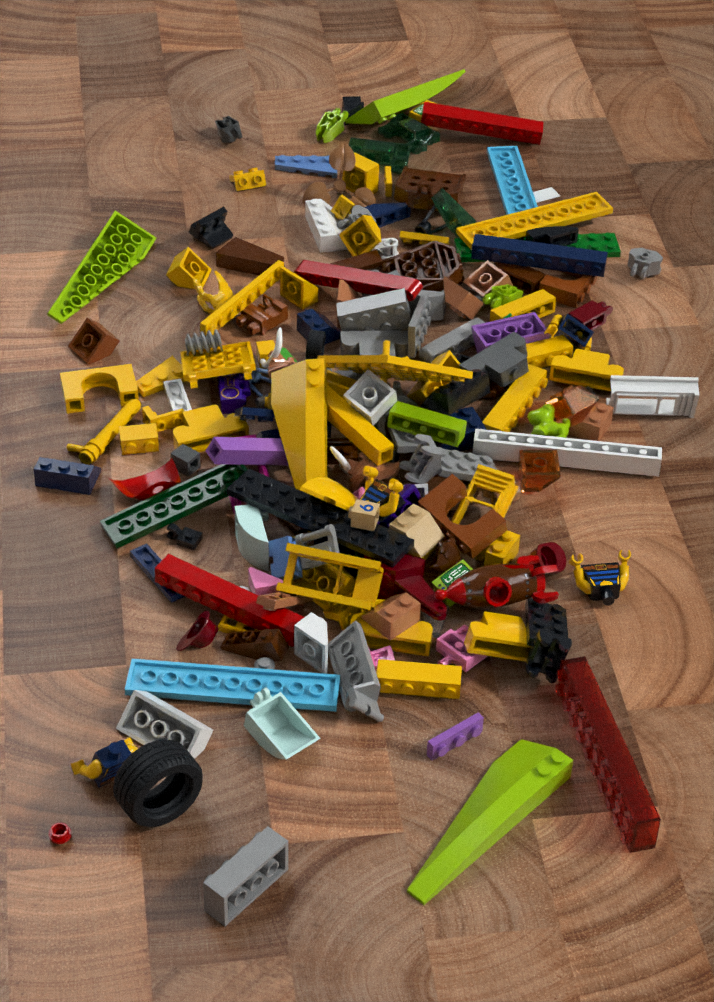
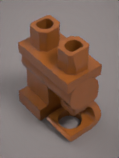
M263 294V304L260 303L258 306L250 303L241 311V315L236 317V324L240 328L247 325V331L252 336L256 333L264 335L266 331L273 329L288 319V307L278 299L274 300L268 295Z

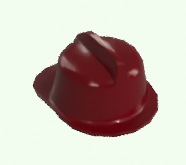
M555 542L541 543L530 553V555H537L540 559L539 563L532 564L534 569L540 566L556 565L558 571L554 573H559L566 567V555L561 546Z
M204 611L197 617L192 627L179 641L176 647L177 651H182L189 645L198 648L210 645L219 628L209 619L210 613L208 611Z

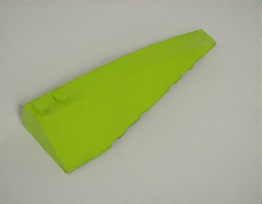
M463 69L375 100L346 119L345 122L350 124H374L378 122L381 124L387 119L388 121L392 120L396 115L406 112L437 95L466 71Z
M115 210L47 315L60 324L64 323L140 263L155 242L156 237Z
M522 739L519 740L492 763L408 887L407 893L423 905L429 902L570 779L573 759L557 748Z

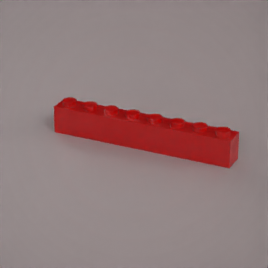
M424 102L420 123V125L538 145L541 143L544 124L543 121Z
M169 553L155 567V582L159 585L165 586L253 629L279 628L288 645L294 646V625L302 620L304 616L284 607L275 609V611L265 610L263 605L256 603L259 595Z

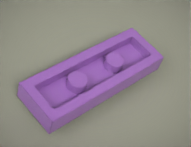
M476 713L430 739L427 744V756L433 761L438 757L444 756L453 748L460 747L467 740L480 735L483 730L484 717L480 713Z

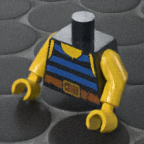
M365 466L363 474L368 477V480L365 483V492L359 500L379 503L378 522H383L406 503L398 493L403 490V484L394 478L390 479L388 485L378 479L374 481V478L378 476V470L374 467Z
M620 550L618 559L621 565L618 562L581 565L580 567L583 555L581 553L577 555L578 562L574 560V555H572L569 563L575 568L573 573L577 588L587 594L592 601L602 600L604 605H612L615 601L614 599L619 598V593L625 589L629 580V566L627 562L631 557L630 550H628L627 558L622 557V550Z

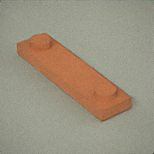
M276 592L259 595L256 603L263 605L265 610L275 611V609L288 606H303L304 603L313 602V598L286 592Z

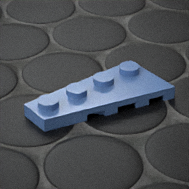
M330 155L275 156V170L294 173L299 170L303 174L308 175L310 172L318 173V176L325 177V174L337 179V170L333 169L329 164Z

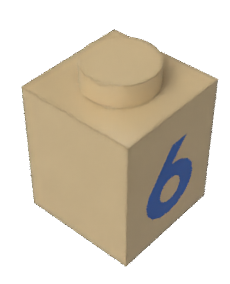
M356 499L354 506H350L348 518L351 519V527L374 531L379 520L380 504Z

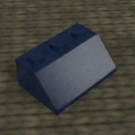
M39 457L33 469L35 486L87 495L91 494L101 473V467L44 457Z

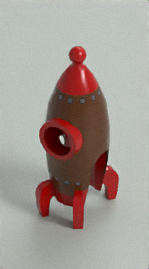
M537 555L521 556L516 564H492L470 570L451 583L446 591L443 589L436 590L435 598L438 601H442L447 597L455 603L473 608L503 607L529 598H533L534 601L540 604L548 603L558 599L559 594L557 591L544 592L546 588L545 574L557 572L558 569L556 565L540 566L534 569L532 564L539 563V557Z

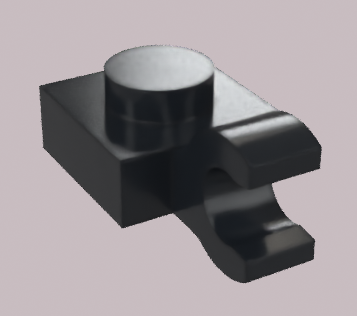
M170 523L167 527V530H169L167 538L175 539L177 545L191 550H195L203 538L202 532L188 527H184L181 530L174 523Z

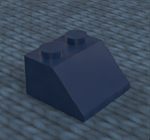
M311 308L297 314V331L306 340H308L310 330L324 331L326 334L325 345L340 339V330L319 312Z

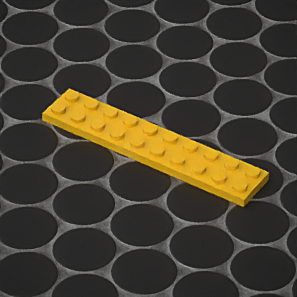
M593 192L456 228V234L472 250L475 234L517 239L525 237L527 230L566 226L612 214L613 207L598 192Z

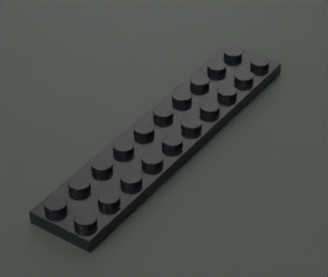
M248 469L227 488V495L308 531L314 532L324 529L326 525L332 524L336 531L338 544L390 567H394L414 547V539L379 524L376 525L374 531L351 527V519L348 518L349 511L251 469Z

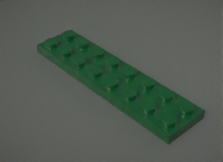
M220 464L100 520L101 527L116 549L228 497L227 488L248 469L245 465Z

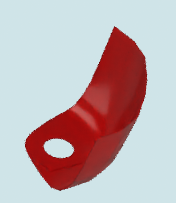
M171 458L165 465L152 472L126 480L110 479V481L127 497L143 501L179 484L181 479L174 460Z

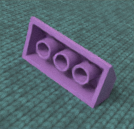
M535 312L471 326L477 353L512 332H516L524 337L526 344L549 338V333L544 334L546 326Z

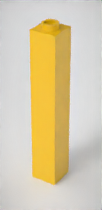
M327 385V420L377 466L393 460L394 444Z

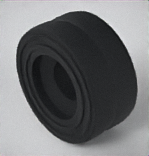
M310 330L306 346V359H317L318 355L324 354L326 340L324 331Z

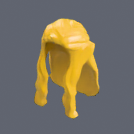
M214 271L218 280V294L211 295L205 293L196 278L193 280V285L198 293L197 301L203 311L212 314L234 296L228 283L217 271ZM206 302H210L214 310L209 308Z

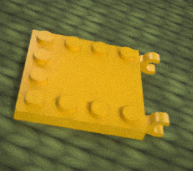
M250 341L222 345L223 351L218 346L217 352H214L213 348H210V353L203 349V354L196 350V355L189 351V356H187V351L180 352L184 382H190V387L193 389L198 388L197 381L204 378L242 373L245 380L252 379L251 373L256 370Z

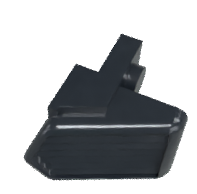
M222 207L194 222L190 226L189 234L211 249L224 244L233 237V233L224 223L228 211L225 207Z

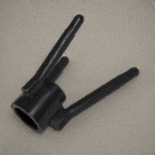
M435 203L426 217L415 227V232L432 235L450 226L452 223L449 222L431 230V224L427 220L438 206V203Z

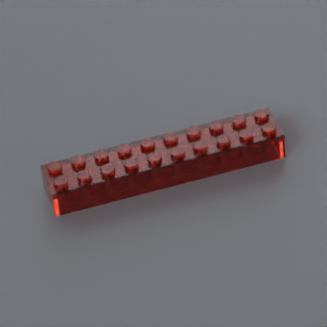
M585 656L561 660L560 669L557 671L558 684L555 685L556 694L558 697H561L563 710L569 715L570 726L576 731L577 742L582 744L584 757L590 762L591 773L593 776H596L598 789L605 796L606 807L613 814V823L620 830L621 841L623 845L627 846L629 853L653 849L656 846L661 821L660 816Z

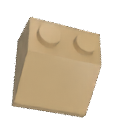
M412 504L389 524V529L414 539V547L408 553L417 558H422L444 538V534L430 512L415 504Z

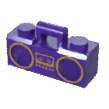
M242 373L217 376L222 414L235 413V409L246 405V397L251 395L250 383L248 380H243Z

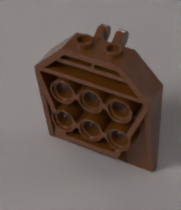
M404 166L395 184L394 200L399 203H406L408 207L431 210L435 203H438L435 211L457 208L466 180V174L458 175Z
M438 241L429 242L383 260V265H381L383 273L388 274L397 270L400 276L419 280L423 285L422 290L441 292L444 290L443 279L445 276L459 285L465 280L460 253H456L454 246Z

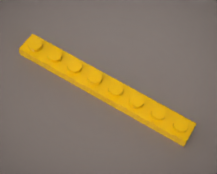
M278 260L200 323V332L203 331L206 336L207 331L210 330L213 335L215 329L218 330L239 312L244 310L245 307L254 302L255 299L280 280V267H284V262Z

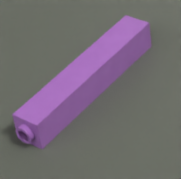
M213 437L206 449V453L214 464L288 465L281 438Z

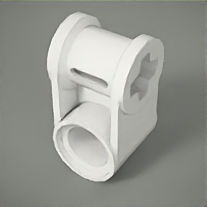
M396 238L381 239V243L371 251L377 250L382 260L399 254L397 251L398 240Z

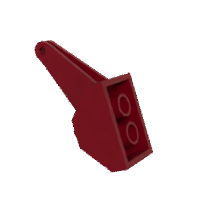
M364 555V558H365V559L374 560V559H372V558H370V557ZM405 555L394 567L381 563L384 571L377 600H386L394 595L408 593L421 603L420 610L438 621L446 619L447 607L442 601H438L435 598V592L423 579L425 559Z

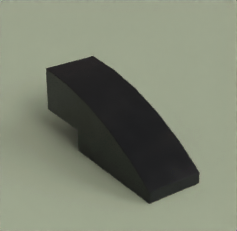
M568 226L535 228L526 231L525 241L567 246L577 243L579 229Z

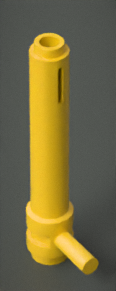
M130 399L95 438L90 439L85 446L68 443L67 450L80 453L79 459L83 464H93L104 453L107 445L118 435L119 427L126 426L139 412L141 402L138 399Z

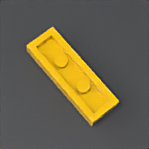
M400 231L399 237L403 240V243L413 244V242H419V245H424L432 241L450 244L449 237Z

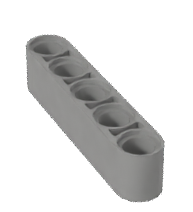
M480 318L472 319L422 347L419 352V358L426 363H431L435 357L449 350L456 356L475 345L471 326L486 322Z

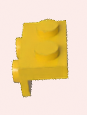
M257 167L248 169L249 172L243 173V170L234 171V175H229L230 182H234L236 191L266 186L264 170H258Z

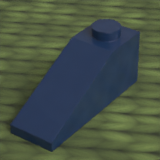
M382 203L364 207L375 218L379 228L408 218L411 213V207H408L406 203Z

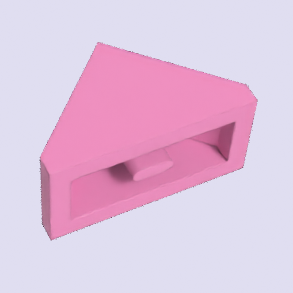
M252 567L248 569L249 586L252 593L264 595L281 592L277 591L276 587L278 582L283 583L282 579Z

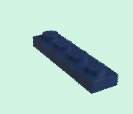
M147 543L130 550V557L171 603L186 597L155 582V567L162 560Z

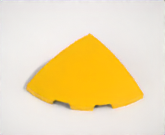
M325 476L312 478L300 488L301 491L346 511H349L350 506L353 507L356 499H358L343 485Z

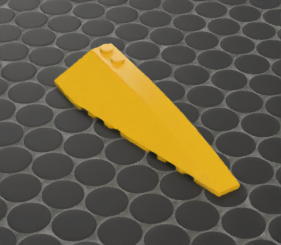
M324 358L306 359L271 373V406L294 486L298 490L312 478L318 476L327 477V368Z

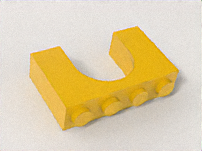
M132 364L60 373L61 388L67 414L84 412L83 395L87 390L94 387L103 386L114 389L118 393L121 406H124L130 399L139 400Z

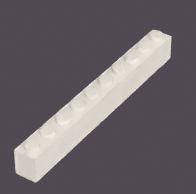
M475 429L473 454L487 455L492 460L658 477L660 473L662 447Z

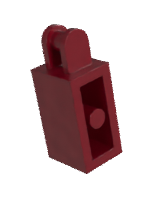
M592 300L569 312V315L590 330H594L606 323V317L612 313L613 307L607 306L604 301L597 303Z

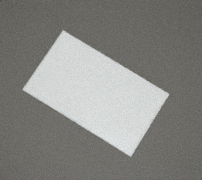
M552 187L533 192L536 203L560 197Z

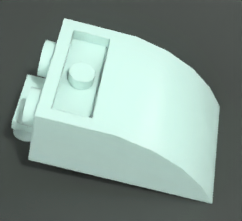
M249 504L234 506L235 536L240 553L250 564L269 572V542L263 521L269 519V514Z
M265 687L261 692L258 691L254 694V699L250 701L253 708L246 713L244 727L268 753L276 758L287 760L321 739L281 692L272 697L268 688Z

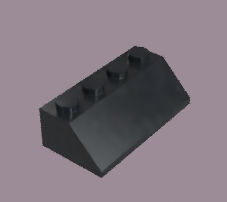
M480 369L470 370L473 371L472 379H465L464 382L452 380L449 384L440 386L439 389L428 396L420 408L451 415L490 393L488 372H481Z

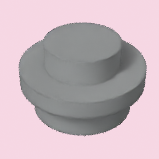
M262 657L255 661L254 668L274 670L275 663L270 658Z

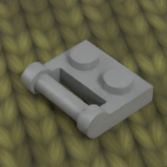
M332 524L326 525L324 529L308 534L301 533L295 536L297 545L306 547L307 542L327 536L328 541L310 547L339 553L336 531ZM300 557L302 569L304 570L328 564Z

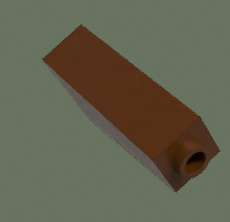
M237 237L233 238L216 252L217 267L255 275H261L278 260L284 262L283 256Z

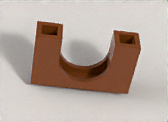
M563 272L579 278L564 280L546 274L540 282L539 290L543 289L555 296L557 303L574 308L580 302H583L585 294L589 293L591 286L596 283L598 277Z
M451 474L418 501V506L430 512L447 540L455 538L456 545L461 553L467 554L473 559L507 531L506 520L492 508L472 524L459 525L450 521L447 517L448 512L467 496L466 485L454 474Z

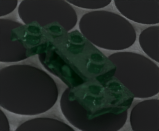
M404 113L396 114V117L386 125L378 127V133L384 136V138L391 139L393 136H398L407 141L405 149L413 154L427 151V145L430 146L433 143L440 142L439 132Z
M353 137L349 141V146L354 153L378 164L390 165L391 173L401 174L404 166H408L411 144Z

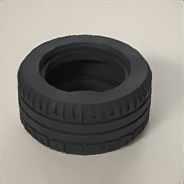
M156 740L138 748L122 763L114 778L113 793L121 808L134 823L146 827L161 826L178 818L194 803L202 787L203 773L200 765L182 744L173 740ZM166 777L158 786L151 789L158 781Z

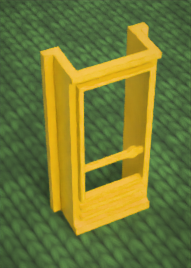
M478 464L477 470L466 490L467 496L461 500L451 521L460 524L470 502L493 508L504 518L519 488L515 485L514 475ZM480 487L500 494L495 505L474 499L473 496L477 488ZM445 534L442 541H447ZM489 546L480 552L475 559L483 562L485 552Z
M287 543L285 551L290 554L283 583H277V591L366 610L376 606L384 571L380 561ZM298 557L340 565L333 594L291 585ZM343 566L359 569L352 598L337 595Z

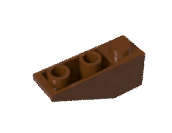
M278 628L230 632L226 635L220 648L255 660L267 657L275 662L282 661L289 649V645Z

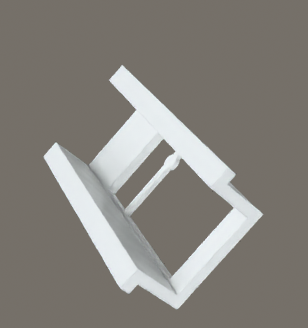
M611 375L610 398H606V405L614 407L613 414L683 415L694 418L699 399L698 377ZM618 396L657 397V399H629L618 398ZM662 397H666V398H676V399H675V400L662 399Z

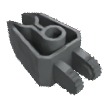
M230 116L222 117L223 120H215L218 135L223 143H231L236 141L237 138H243L239 121Z

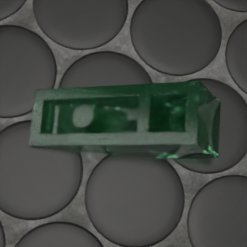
M443 188L432 196L431 199L447 227L458 238L460 237L456 234V228L477 222Z

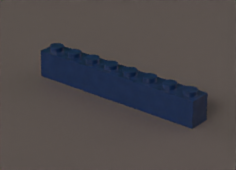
M475 234L471 259L604 277L608 252Z

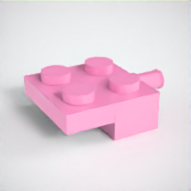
M465 624L456 631L448 630L436 640V651L444 656L442 660L438 661V664L449 665L453 663L456 666H462V670L467 672L488 656L467 653L464 639L469 627Z

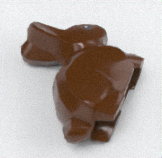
M449 538L447 541H440L438 543L433 561L429 564L431 570L443 574L459 562L460 552L455 545V538Z

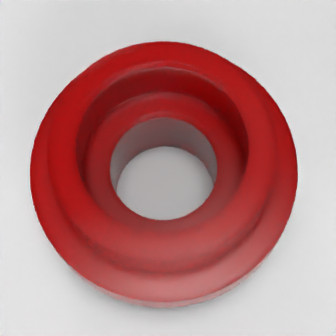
M57 822L51 826L48 835L51 842L63 844L70 840L72 833L66 823Z

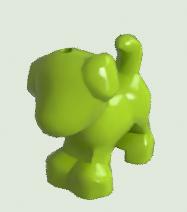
M545 404L536 410H532L527 416L529 423L533 425L531 434L563 438L568 436L569 428L571 427L570 420L564 418L562 419L563 423L555 422V408L552 404Z

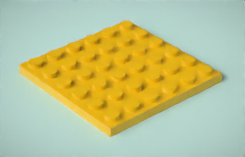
M318 355L317 359H325L326 368L336 367L341 371H349L350 369L353 373L359 374L370 370L376 376L378 374L380 378L391 379L392 377L396 381H405L406 378L407 381H416L417 379L418 381L428 382L429 379V381L440 382L441 379V381L452 382L453 379V381L464 382L465 379H472L473 371L390 355Z

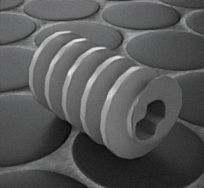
M217 329L214 330L213 335L210 330L207 331L206 336L203 331L200 332L199 337L195 332L192 338L189 334H186L187 356H189V351L196 355V350L203 354V349L210 353V348L217 352L218 346L223 351L221 336Z

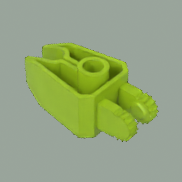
M336 108L333 112H325L317 125V141L323 139V143H328L345 130L344 122L348 118V111H343L340 114V108Z
M509 284L493 286L491 293L486 294L482 300L484 304H489L494 309L521 298L523 290H519L517 287Z

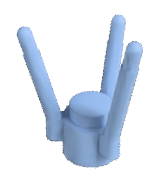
M256 367V370L251 373L252 379L248 381L250 388L261 397L263 395L252 383H257L260 379L271 383V380L260 374V372L268 374V370Z

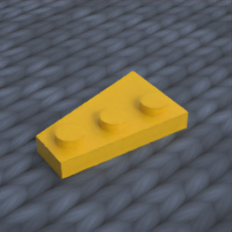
M172 355L136 381L138 392L143 397L164 390L163 381L181 379L183 383L182 365Z

